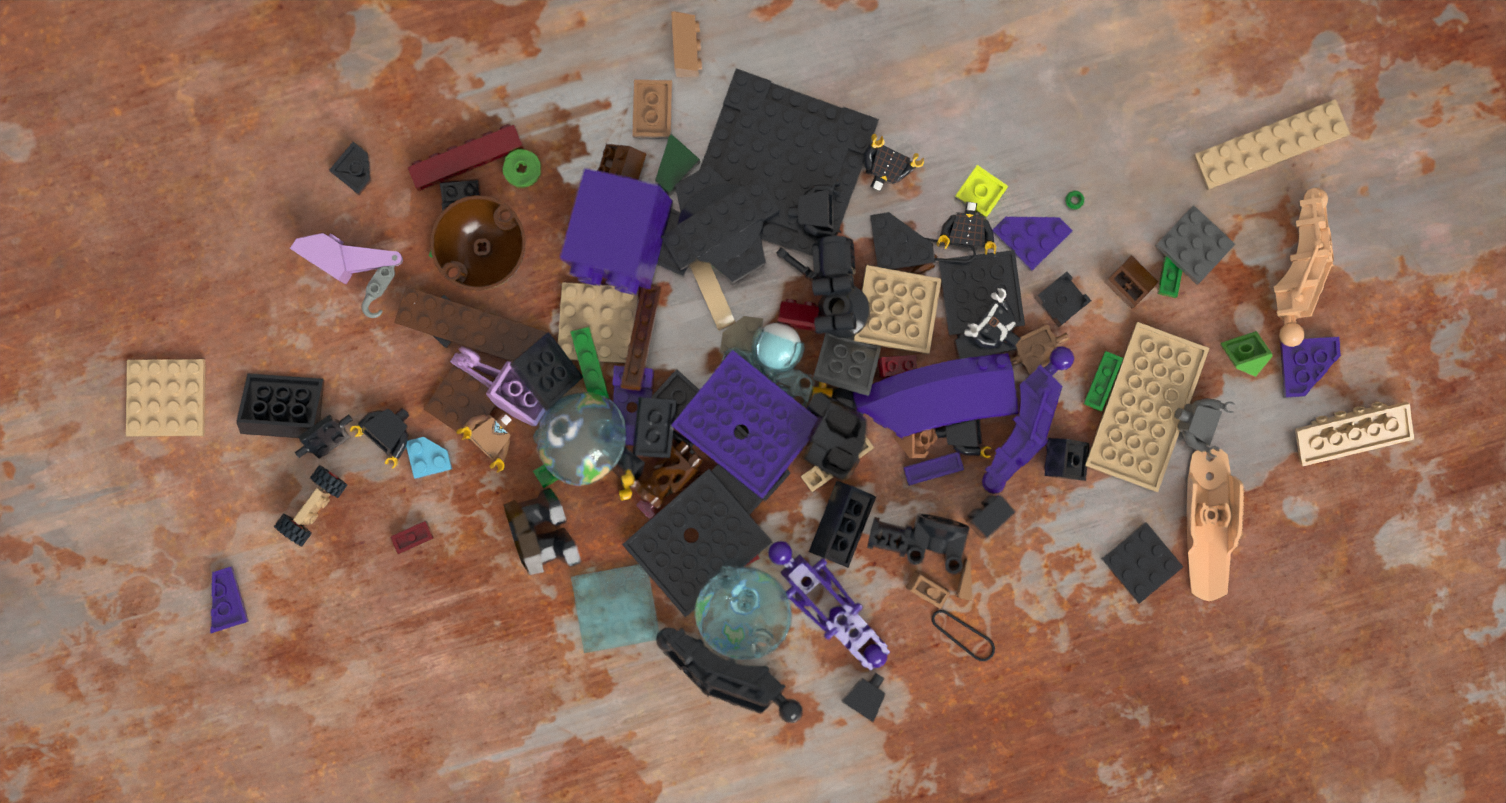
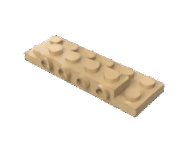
M1375 402L1370 408L1360 406L1353 408V412L1349 413L1345 411L1335 412L1333 417L1318 416L1316 421L1311 422V425L1295 428L1299 461L1302 466L1414 440L1411 410L1408 402L1390 406L1383 404V402Z

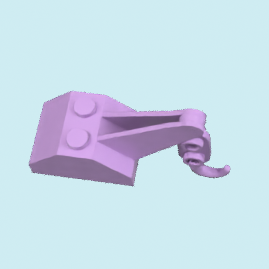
M466 348L459 349L462 352L461 354L455 353L450 362L487 386L489 390L486 395L497 407L531 426L538 424L546 410L509 365L512 362H506L503 368L498 370L480 363L479 356ZM471 368H475L496 379L494 382H491Z

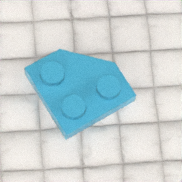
M426 437L407 441L406 447L414 479L452 470L448 450Z

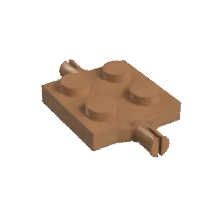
M1045 325L1020 337L1021 339L1016 345L1017 356L1010 359L1013 362L1011 365L1014 366L1021 363L1028 375H1031L1039 365L1045 368L1050 363L1049 358L1052 350L1059 347L1061 343L1070 340V338L1066 337L1068 336L1067 333L1056 337L1051 332L1049 326Z

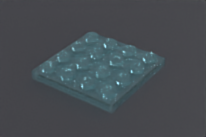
M640 564L571 577L584 653L656 640L659 627L650 576Z

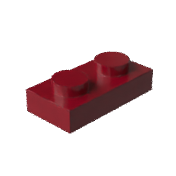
M427 521L390 537L397 554H401L434 539Z

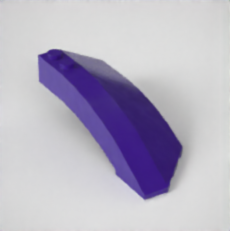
M1008 353L970 357L925 366L872 384L869 396L857 392L852 393L857 411L869 415L873 418L874 422L884 428L888 427L902 439L905 436L944 425L981 418L1016 415L1019 413L1014 373Z

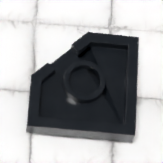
M352 142L329 171L360 195L371 182L369 154Z

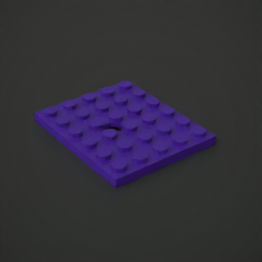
M732 350L671 426L763 499L808 443V436L818 418ZM739 424H743L749 429V435L743 440L737 439L734 436V428Z

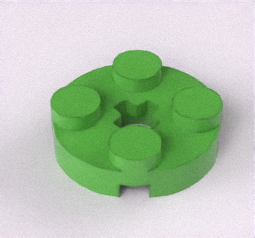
M517 149L507 155L503 166V174L506 180L515 187L527 188L535 184L540 178L541 163L534 153L524 149ZM519 164L527 165L525 173L517 172Z

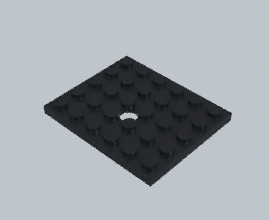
M709 468L622 545L686 617L696 609L697 600L701 592L700 598H703L705 593L717 591L773 541ZM688 528H694L699 533V538L694 543H689L684 538V532Z

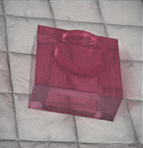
M641 500L636 505L650 520L656 515L653 512L656 508L647 501L645 503Z

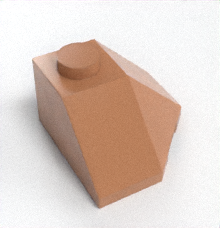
M936 428L903 437V439L894 432L895 441L909 458H926L929 453L927 451L930 445H934L937 440Z

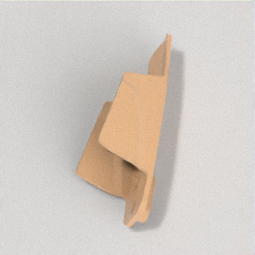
M1211 449V454L1217 457L1212 458L1210 461L1206 459L1207 452H1200L1198 450L1193 452L1187 483V546L1191 593L1206 601L1219 599L1228 593L1231 552L1238 546V540L1242 534L1243 483L1239 478L1231 475L1228 454L1221 449L1219 452ZM1208 472L1212 475L1210 480L1206 479Z

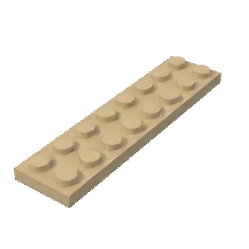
M1335 99L1198 152L1193 156L1207 190H1210L1350 135V132Z

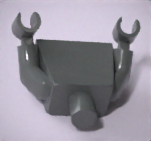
M1204 398L1194 401L1193 405L1186 404L1184 409L1178 408L1175 412V418L1180 420L1178 430L1182 432L1187 445L1200 452H1207L1209 458H1216L1217 456L1211 454V449L1219 452V447H1208L1207 445L1210 446L1222 414V411L1219 409H1223L1226 413H1232L1234 411H1228L1226 406L1228 404L1235 405V403H1221L1220 400Z

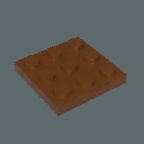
M453 365L424 410L457 432L458 429L463 428L471 417L491 414L496 405L486 395L489 390L487 386L464 370Z

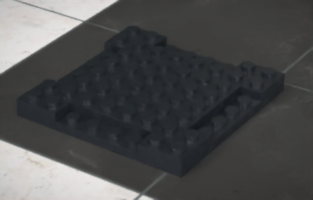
M736 68L700 169L708 165L728 183L743 187L761 178L780 212L763 222V228L760 232L761 240L813 258V243H817V240L821 237H816L807 232L798 223V218H790L788 209L789 207L798 206V197L803 196L804 192L812 186L825 184L832 186L835 182H839L841 185L834 187L835 191L842 192L838 196H833L834 229L831 232L839 230L864 163L863 154L872 141L871 136L875 133L879 119L844 106L842 108Z

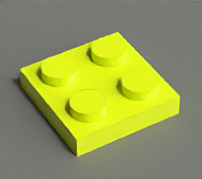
M977 165L955 197L964 204L966 202L977 203L976 212L987 218L1008 186Z

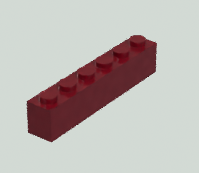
M514 124L503 125L499 128V131L494 133L492 131L486 132L479 139L475 140V138L465 141L464 145L459 147L455 145L447 148V152L442 154L434 153L427 160L412 162V166L407 168L415 188L418 191H422L440 182L447 181L506 157L514 150L524 149Z

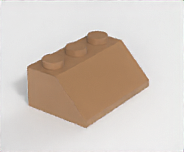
M673 11L671 16L676 77L699 76L698 70H702V60L698 58L697 51H701V42L696 37V33L700 32L699 21L695 20V15Z

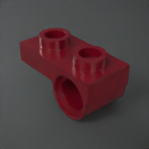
M916 355L878 358L880 378L892 377L918 369Z

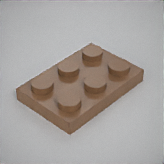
M634 80L632 136L640 138H669L671 135L672 80Z

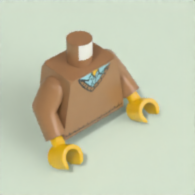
M505 413L497 420L490 414L471 417L463 428L457 430V434L463 432L464 437L461 440L470 438L492 461L495 459L490 464L491 469L496 465L498 467L497 473L504 469L503 462L508 452L509 438L511 436L504 428L512 420Z

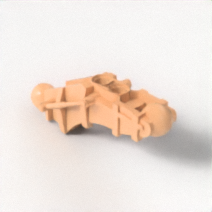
M1320 188L1309 189L1305 193L1304 199L1300 200L1302 209L1299 220L1296 221V225L1299 228L1297 253L1290 255L1291 262H1293L1290 269L1281 281L1274 286L1278 309L1277 315L1285 323L1280 330L1279 337L1281 342L1288 347H1295L1303 341L1304 330L1296 323V319L1312 316L1331 266H1334L1332 238L1326 206L1328 196Z

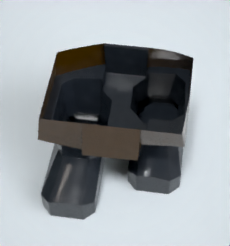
M823 392L815 393L807 410L818 419L808 436L810 444L803 459L833 477L846 481L853 475L860 462L859 455L866 442V417L860 415L859 411Z
M551 488L541 490L535 499L520 503L513 500L503 505L519 558L529 575L543 573V565L557 558L570 567L581 563L576 544L565 528L549 533L536 534L535 526L545 521L556 526L566 523L561 502Z

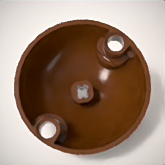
M469 196L450 204L437 218L430 240L431 255L440 273L451 283L469 290L492 289L507 282L519 269L524 258L526 246L525 231L517 214L505 203L488 196ZM503 212H510L508 220L501 219ZM481 245H486L487 250L485 252L479 248ZM452 268H457L458 273L455 277H449V271Z

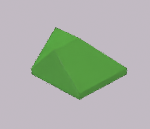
M1257 331L1221 343V347L1235 368L1255 377L1273 356Z

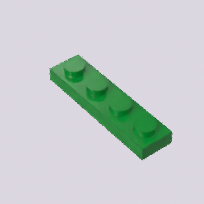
M590 326L572 330L570 333L587 392L601 395L605 398V402L609 401V393Z

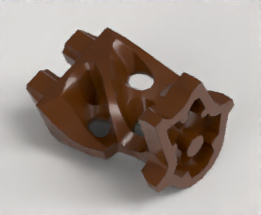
M682 440L676 446L671 445L670 458L662 457L653 465L655 470L650 478L645 480L633 478L634 484L631 487L637 491L641 498L659 508L662 499L669 494L679 491L686 482L700 473L697 468L701 465L703 459L695 452L687 458L685 455L692 448ZM669 461L670 465L664 468L665 464ZM663 476H666L667 482L661 484L659 482V479Z

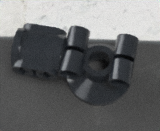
M844 236L820 238L817 240V243H813V266L816 279L812 280V288L815 296L823 295L818 303V317H815L814 320L815 330L817 334L829 333L838 338L852 337L864 329L870 317L868 298L860 289L854 286L852 276L856 272L854 243L852 239ZM838 300H843L845 303L844 310L839 314H833V305Z
M923 513L917 514L914 528L907 524L906 527L882 522L880 518L874 517L867 549L873 550V547L899 553V556L904 558L907 554L908 561L913 565L923 562L926 550L946 554L944 557L946 570L951 574H957L962 569V558L970 526L952 519ZM880 530H882L883 535L878 540L877 535L879 534ZM901 535L902 540L897 544L896 539ZM917 550L920 552V555L914 557L910 553ZM953 559L958 561V564L954 566L948 564Z

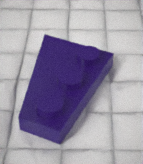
M233 566L212 572V623L210 634L249 622Z

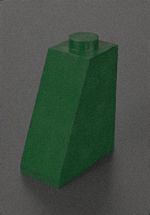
M672 134L668 138L655 179L656 184L669 196L676 190L675 184L687 178L700 164V159Z

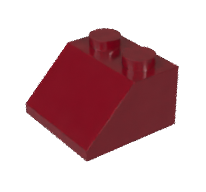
M794 299L781 301L778 323L787 324L796 329L815 331L814 320L815 317H818L819 307L815 306L816 303L804 302V304L796 303L797 300Z

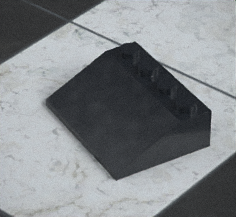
M247 373L236 421L240 434L298 438L299 435L321 420L324 379Z

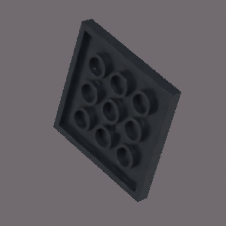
M1015 250L996 252L995 254H978L972 261L966 263L938 261L948 336L964 334L965 330L971 331L968 324L977 325L992 304L998 301L991 297L992 293H996L999 296L997 288L1004 289L1006 292L1005 298L1016 318L1017 325L1015 327L1025 326ZM971 255V256H963V257H955V258H947V259H962V260H968V259H970L973 255Z

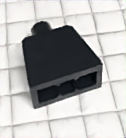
M876 672L870 681L861 678L843 697L842 703L874 722L886 694L879 689L885 678Z

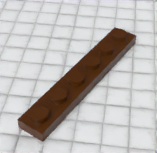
M651 286L650 289L641 288L621 381V388L641 391L661 295V287Z

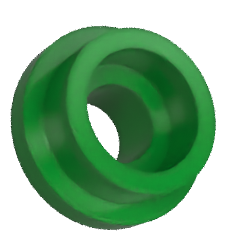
M1070 191L1065 197V203L1068 208L1077 210L1083 206L1084 196L1079 191ZM1072 197L1077 198L1078 202L1076 204L1072 203Z

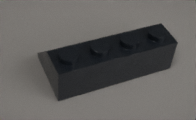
M836 481L810 546L809 553L849 568L877 496L852 485Z

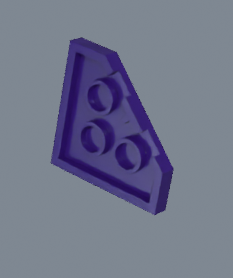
M1006 216L992 229L993 233L1010 250H1015V255L1030 271L1042 262L1073 231L1060 217Z
M1339 337L1303 339L1295 347H1288L1280 341L1284 398L1304 397L1310 392V389L1341 356Z

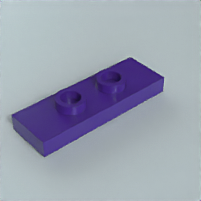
M959 452L903 467L908 486L964 470Z

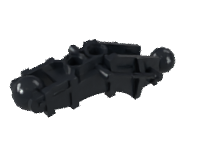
M664 628L657 633L656 644L659 649L680 670H683L685 675L707 697L711 696L762 714L771 704L775 703L779 707V716L784 722L795 723L801 719L803 714L802 705L799 701L786 699L782 695L786 686L781 684L769 672L770 669L766 665L745 666L735 664V660L732 657L729 660H725L708 650L703 645L704 642L701 639L697 640L686 635V631L683 628L679 631L673 628Z

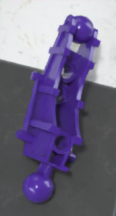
M1059 346L1053 349L1050 353V363L1045 368L1039 365L1020 384L1021 408L1019 417L1016 416L1013 419L1017 424L1002 448L999 447L995 451L996 455L992 465L985 469L987 472L982 477V487L988 493L997 494L1003 491L1006 482L1048 442L1047 436L1063 388L1053 375L1058 370H1067L1074 363V354L1068 347Z
M776 541L771 544L768 551L769 559L776 565L785 566L780 573L792 585L786 591V594L782 595L783 598L787 601L788 599L792 601L804 614L825 631L824 637L829 640L835 635L865 668L868 667L871 671L873 668L882 667L887 661V655L891 653L887 649L888 646L857 614L863 609V606L860 603H854L826 567L827 561L821 558L811 567L800 554L795 559L792 558V548L788 543ZM808 576L805 582H801L803 577ZM831 581L845 597H843L840 594L837 595L835 593V591L831 588ZM820 582L841 604V606H834L830 609L829 618L806 596ZM804 606H811L817 612L816 615L819 621ZM843 614L840 620H836L839 615ZM855 627L854 631L849 633V630ZM872 638L877 644L867 646L862 656L857 650Z

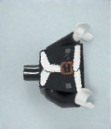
M997 288L999 296L996 293L991 294V297L998 301L992 304L977 325L968 324L971 331L965 330L964 332L966 336H971L982 348L999 349L1005 341L1015 347L1021 339L1012 332L1017 322L1005 298L1006 292L1004 289Z

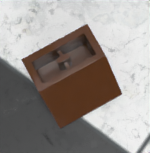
M606 144L597 171L639 180L646 153L631 146Z
M1132 255L1104 281L1131 309L1158 283Z

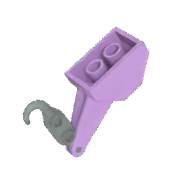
M321 233L295 240L290 248L291 250L344 284H347L352 273L377 269L366 287L362 311L369 318H377L383 313L382 310H379L377 313H371L368 307L372 301L384 293L394 278V267L403 262V256L399 252L345 246L343 241L331 233L329 236Z

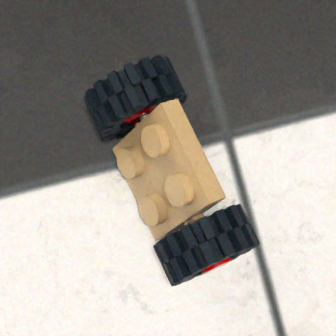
M321 465L310 476V479L320 486V489L314 491L294 519L283 513L274 525V528L279 533L299 546H303L312 534L304 525L312 524L317 519V512L321 507L324 508L330 501L328 497L330 495L339 498L348 486L342 479Z

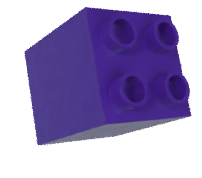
M584 168L560 257L561 260L571 266L569 274L578 277L580 282L594 286H600L602 278H606V283L615 286V290L631 295H637L638 287L650 289L663 242L661 236L665 235L673 200L659 185Z

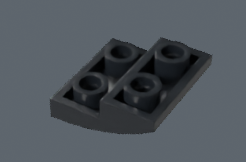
M479 179L440 182L442 212L459 199L469 196H480Z

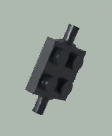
M329 414L298 436L304 446L295 451L296 456L300 459V457L310 452L320 459L350 438L349 433L344 427L353 421L352 417L348 414L339 421Z

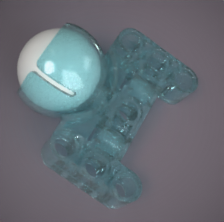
M772 323L765 327H759L752 338V352L738 347L726 350L721 363L732 350L735 351L793 399L795 396H801L804 399L802 406L807 408L815 380H813L811 374L794 368L803 357L805 344L803 341H800L799 335L792 327L783 323ZM801 379H809L810 387H803L801 385ZM778 382L790 386L791 388L778 384Z

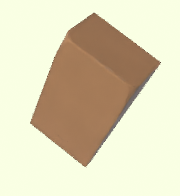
M964 560L956 597L972 601L970 560Z
M917 572L913 574L906 586V589L939 609L942 608L950 594L949 591Z

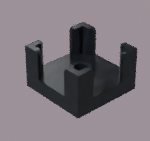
M1068 271L1035 297L1058 327L1092 301L1087 294L1083 295L1071 281L1073 278Z

